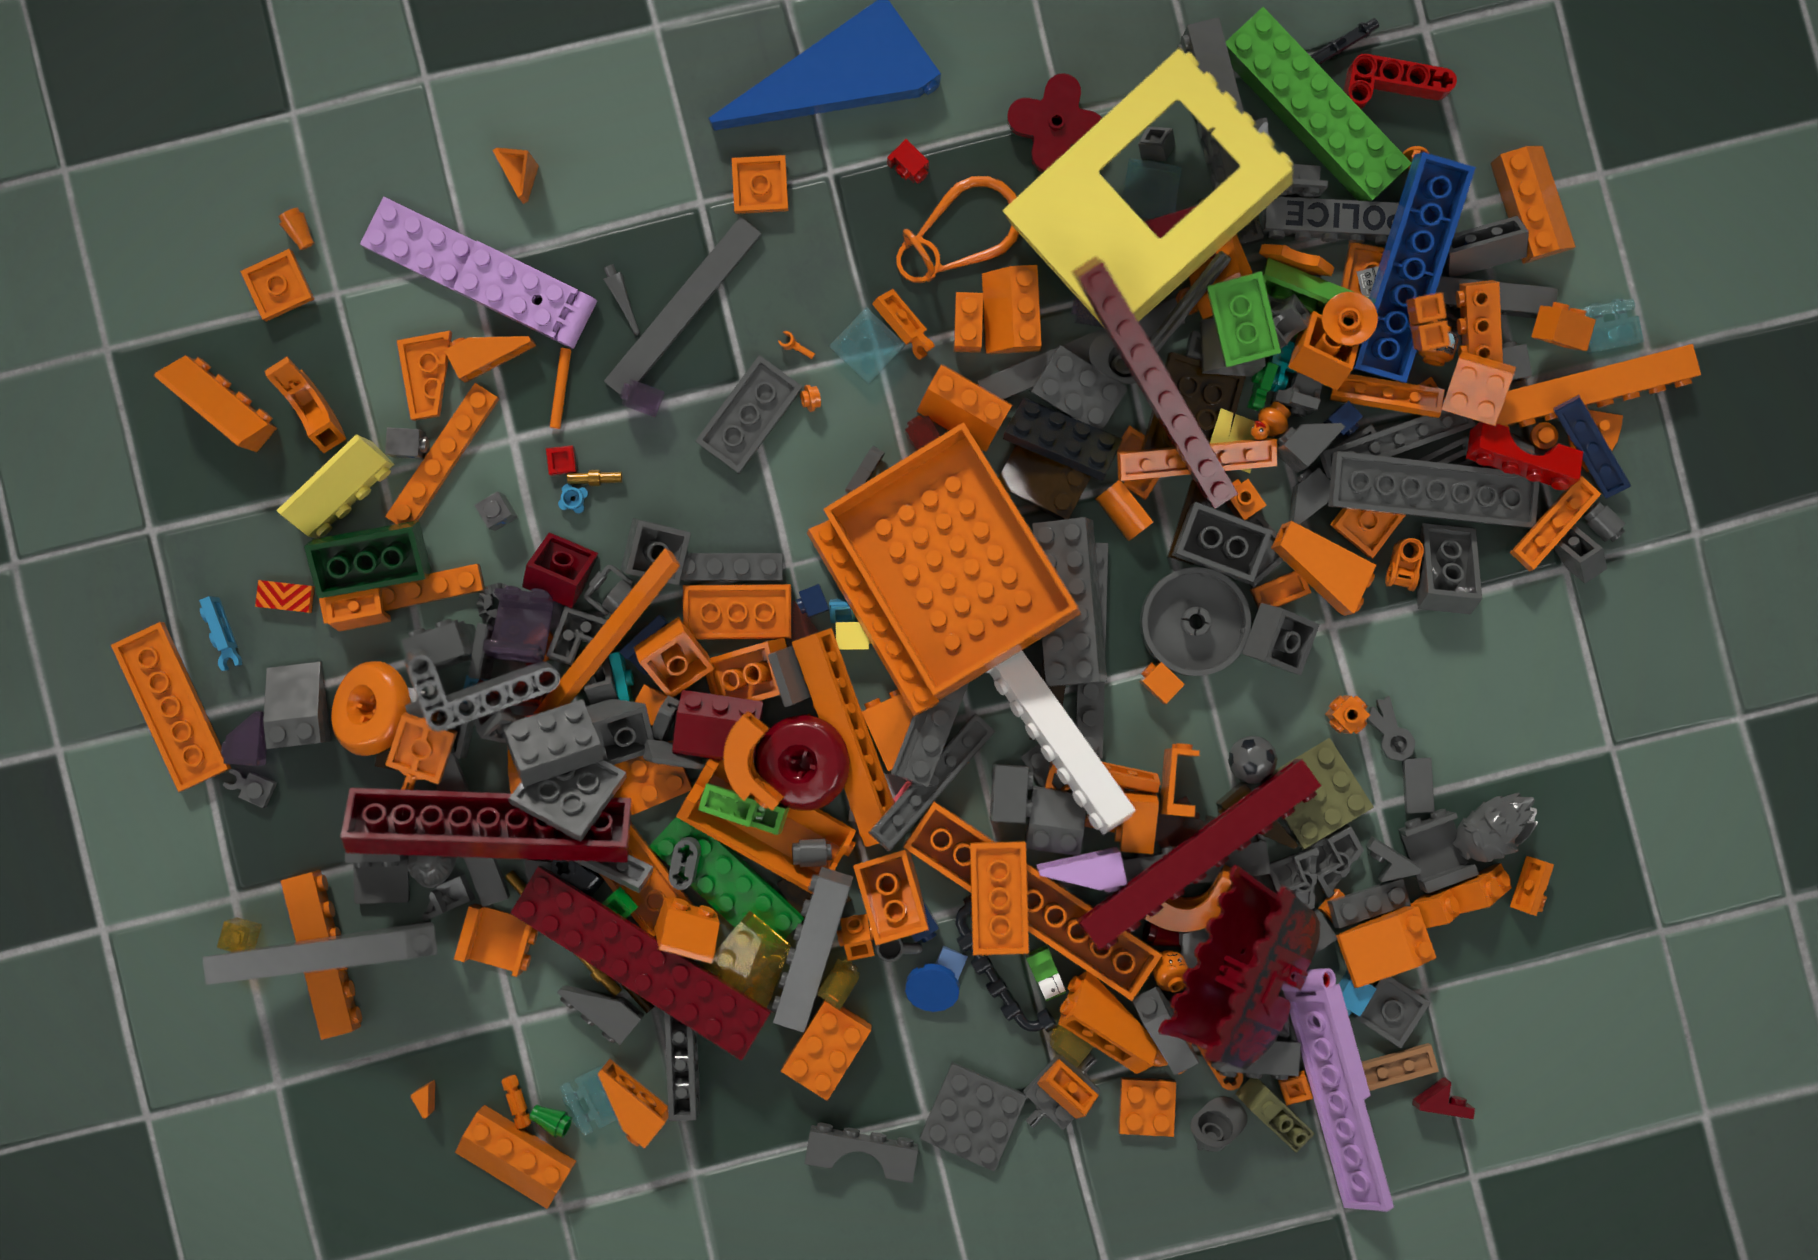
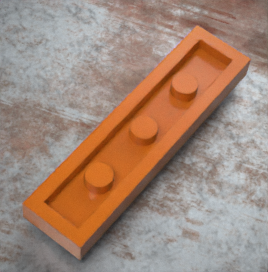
M1349 374L1338 390L1332 389L1330 400L1339 402L1349 401L1351 404L1440 418L1445 389Z
M1581 475L1580 480L1565 490L1513 548L1510 554L1528 571L1534 570L1597 500L1601 493Z

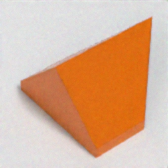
M493 149L492 151L517 197L525 204L529 200L539 165L528 150Z

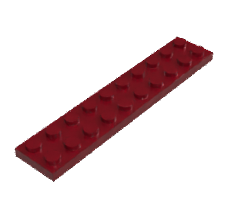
M543 866L537 867L510 913L740 1060L744 1059L772 1012L689 958L659 950L657 938Z

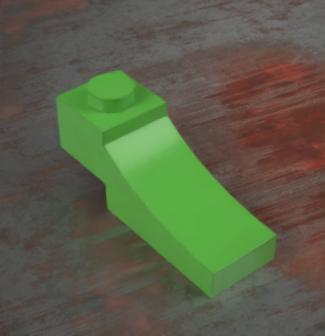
M707 783L698 810L747 827L752 826L779 835L782 833L789 808L778 804L773 810L770 808L765 809L755 801L753 796H749L743 801L735 791Z

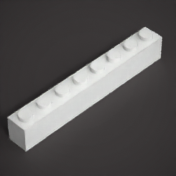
M1021 650L985 672L987 674L990 673L995 680L994 684L997 691L1007 697L1014 715L1021 717L1026 724L1025 728L1028 735L1038 741L1045 759L1049 762L1052 761L1057 768L1059 779L1064 784L1069 785L1073 791V798L1080 807H1084L1088 812L1089 821L1092 826L1100 830L1104 835L1128 820L1136 811L1024 652Z

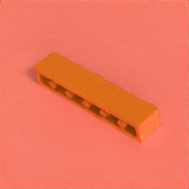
M321 869L281 880L296 942L341 935L339 928L335 927L333 919L335 909L333 903L328 900L326 892L328 890V881L326 876L322 875ZM348 967L304 972L321 1040L353 1032L361 1027L362 1014L360 1008L355 1005L353 997L355 996V987L352 980L348 978Z

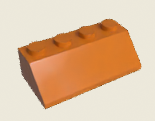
M1525 146L1500 154L1490 164L1508 218L1518 216L1529 231L1527 257L1522 258L1523 264L1574 249L1576 246L1543 146Z
M185 355L155 373L154 377L239 447L257 453L277 429L271 423L273 418L260 408L256 411L250 406L252 403L250 398L240 391L237 394L229 388L232 384L220 374L217 376L213 375L209 371L211 366L199 357L193 359Z
M486 1105L476 1113L455 1151L456 1154L546 1209L549 1208L576 1163V1160L524 1128L517 1129L514 1122Z

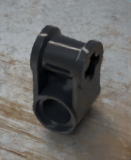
M553 860L551 872L591 897L605 881L599 873L575 861H568L570 863L568 865L569 870L563 872L561 870L563 868L561 863L567 860Z

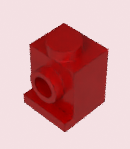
M907 139L887 157V165L890 168L896 165V172L904 180L909 178L913 183L919 184L929 173L927 171L929 169V160Z

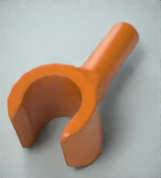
M783 332L791 338L787 344H783L778 340L783 349H794L813 359L815 353L796 342L791 332Z

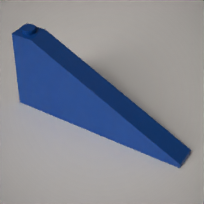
M877 0L708 119L714 130L918 98L924 93L926 95L931 94L939 87L938 83L941 81V73L890 1Z

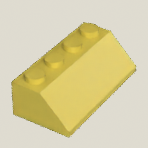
M356 434L276 511L308 537L316 539L324 537L332 529V523L338 518L342 519L352 510L350 506L353 503L364 499L371 492L370 487L374 483L384 480L391 473L390 468L394 464L372 441Z

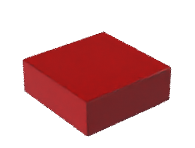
M573 445L546 448L548 473L550 476L577 473Z

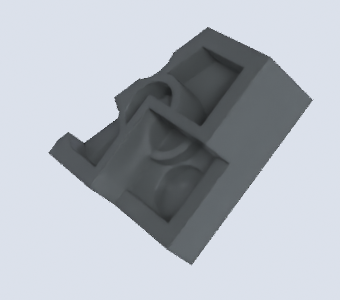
M1317 847L1269 863L1271 872L1269 876L1276 894H1278L1282 886H1285L1310 909L1315 907L1314 887L1317 883L1316 863L1317 856H1319Z

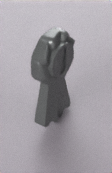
M1386 696L1383 700H1376L1380 713L1375 707H1370V716L1366 720L1383 734L1380 747L1387 758L1403 761L1413 754L1415 739L1409 730L1398 727L1391 699L1389 696Z

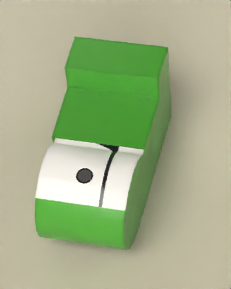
M1047 945L1033 950L1029 954H1024L1046 1002L1066 993Z

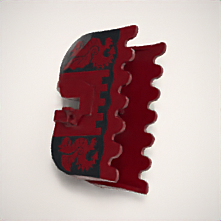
M1234 865L1229 875L1232 888L1230 891L1220 894L1217 902L1221 912L1219 916L1211 917L1208 920L1206 931L1209 933V938L1206 942H1201L1196 946L1194 956L1197 958V965L1194 968H1188L1184 972L1182 979L1186 985L1185 991L1176 994L1172 998L1171 1008L1174 1010V1015L1171 1019L1162 1021L1158 1033L1179 1038L1207 1049L1204 1054V1058L1207 1060L1226 1063L1241 1069H1248L1266 1054L1277 1040L1284 1024L1288 1021V1014L1291 1008L1290 1002L1278 994L1283 983L1299 990L1302 989L1306 980L1303 976L1307 977L1308 973L1306 971L1318 947L1320 922L1316 913L1301 902L1287 887L1282 886L1278 894H1276L1242 868Z

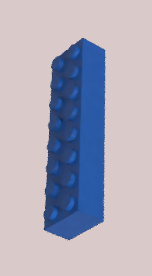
M1425 152L1414 155L1369 296L1377 310V327L1368 340L1359 344L1353 369L1397 382H1407L1417 350L1413 346L1406 300L1435 294L1476 167Z

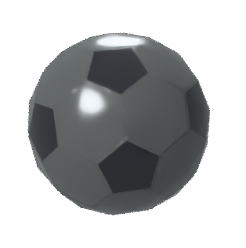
M1247 736L1233 744L1229 753L1228 763L1231 772L1241 782L1258 784L1266 781L1273 775L1277 766V754L1274 747L1266 739L1258 736Z

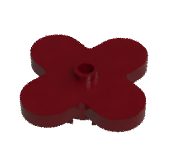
M1061 73L1051 77L1046 84L1042 100L1020 98L1014 101L1008 109L1007 123L1010 130L1018 136L1033 140L1031 159L1034 166L1043 173L1103 119L1096 112L1079 108L1081 87L1077 79L1069 74ZM1052 121H1059L1061 124L1055 126Z

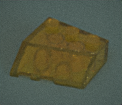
M749 910L715 950L712 964L705 962L702 967L767 1008L791 945Z

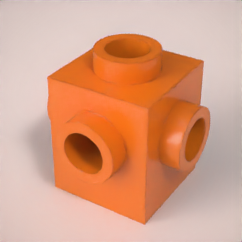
M1350 695L1338 696L1329 705L1330 709L1325 713L1330 719L1329 724L1340 734L1342 732L1344 734L1359 733L1367 725L1365 720L1370 716L1365 710L1368 707L1365 702L1358 696L1353 698ZM1349 710L1355 714L1351 719L1347 717Z
M867 914L841 918L842 930L837 931L839 946H844L848 961L875 956L873 948L874 937Z

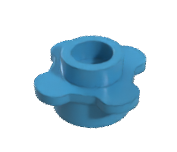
M565 484L562 487L561 500L558 502L559 508L562 510L571 509L578 514L582 513L585 509L583 503L584 499L588 496V491L584 487L578 489L570 484ZM572 496H575V501H571Z

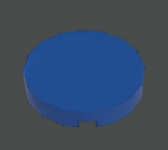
M925 964L923 968L918 969L917 967L913 969L907 976L905 988L907 998L914 1006L924 1011H943L953 1006L958 1000L960 983L955 978L954 972L947 967L938 964Z

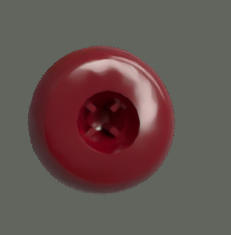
M809 715L792 716L772 726L761 739L755 757L756 771L760 777L784 796L779 804L793 810L811 811L828 805L841 793L849 774V754L840 733L828 722Z

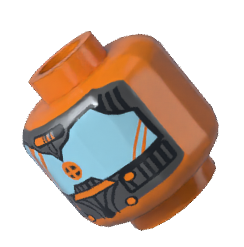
M1448 326L1450 346L1426 351L1418 350L1420 356L1423 357V362L1433 366H1444L1445 363L1453 360L1458 337L1451 332L1452 328Z

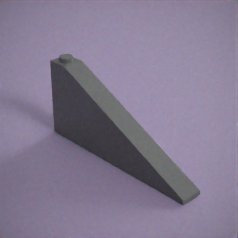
M432 921L204 956L203 965L206 985L419 958L437 955L434 925Z

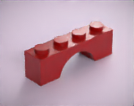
M1479 422L1470 430L1466 459L1476 461L1477 464L1500 469L1507 474L1525 477L1532 482L1550 485L1556 490H1567L1580 480L1583 451L1558 443L1544 455H1532L1516 445L1511 437L1509 427L1497 423L1496 426Z

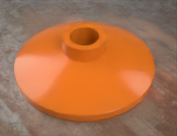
M1357 292L1337 294L1327 302L1322 312V326L1326 335L1332 341L1344 346H1355L1368 340L1374 333L1378 323L1377 310L1372 301ZM1351 318L1353 324L1347 326L1344 324L1343 319Z

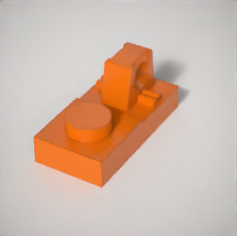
M1526 856L1510 907L1537 916L1538 912H1543L1547 899L1544 892L1547 889L1554 864Z

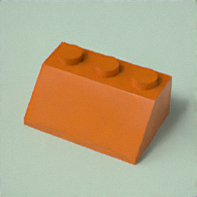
M1037 265L1009 266L982 273L986 354L1039 352L1042 345Z
M941 365L927 388L916 412L949 431L964 422L979 448L986 452L1013 405L949 367Z

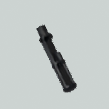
M1373 18L1366 23H1359L1357 28L1334 41H1330L1328 45L1310 56L1320 65L1333 56L1340 55V52L1361 39L1369 37L1372 31L1379 28L1377 19Z

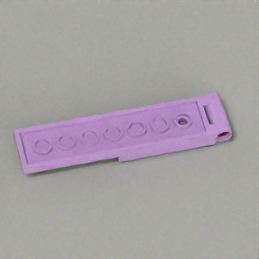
M383 197L360 242L362 247L571 349H574L597 303L596 299L578 291V289L479 241H474L386 197ZM538 298H542V303L535 305V301Z
M1329 968L1307 969L1308 975L1307 977L1303 976L1306 980L1301 990L1283 983L1281 988L1284 991L1285 998L1291 1005L1290 1016L1297 1041L1301 1043L1300 1052L1344 1208L1389 1211L1394 1206L1364 1099L1371 1095L1340 984H1336L1335 974Z

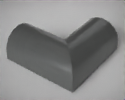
M565 606L546 657L558 663L571 666L575 661L581 642L590 643L607 620Z

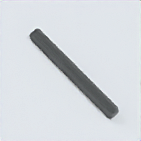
M1218 252L1149 339L1156 353H1158L1207 291L1206 286L1212 285L1229 264L1231 258L1225 252Z

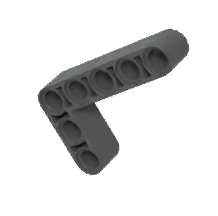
M413 649L405 657V666L424 718L429 727L435 731H443L548 693L556 689L560 682V676L550 663L543 661L445 696L434 663L426 651ZM420 658L426 660L424 668L420 670L412 668L415 660ZM550 671V679L546 682H540L539 676L541 673ZM524 681L525 686L522 690L512 691L515 682ZM426 685L436 686L435 691L431 695H423L421 693ZM498 691L499 694L495 700H485L488 692ZM469 700L472 702L468 710H458V706L462 701ZM437 710L445 712L441 720L434 721L431 719L433 712Z

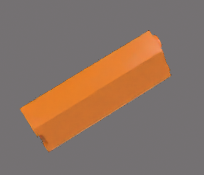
M709 758L676 816L811 894L813 892L808 890L813 874L819 876L821 867L835 871L843 855L848 857L856 844L852 839L857 830L820 809L801 811L789 808L782 833L779 835L752 826L747 827L698 810L707 783L734 791L725 772L724 760ZM825 839L826 844H831L832 860H827L826 866L800 867V865H793L792 843H799V840Z

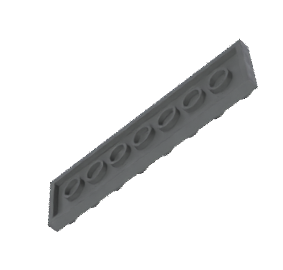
M1336 451L1333 452L1328 507L1532 528L1536 524L1539 482L1529 481L1525 477L1516 474H1507L1499 469Z

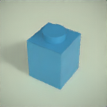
M1347 970L1339 983L1348 1016L1353 1012L1360 1017L1377 988L1370 984L1354 988L1349 971Z

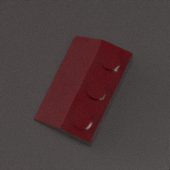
M682 690L676 716L672 753L724 760V748L728 735L743 714L749 711L763 722V701ZM757 743V745H756V747H755V750H754L753 762H754V760H755V755H756L758 743Z

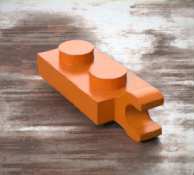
M894 289L877 297L872 303L906 345L910 342L912 343L913 353L919 360L927 356V352L935 347L934 343L924 335L927 330Z

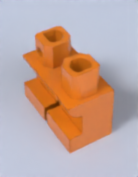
M1443 293L1406 300L1414 349L1426 351L1450 346L1447 320L1438 321V319L1446 318Z

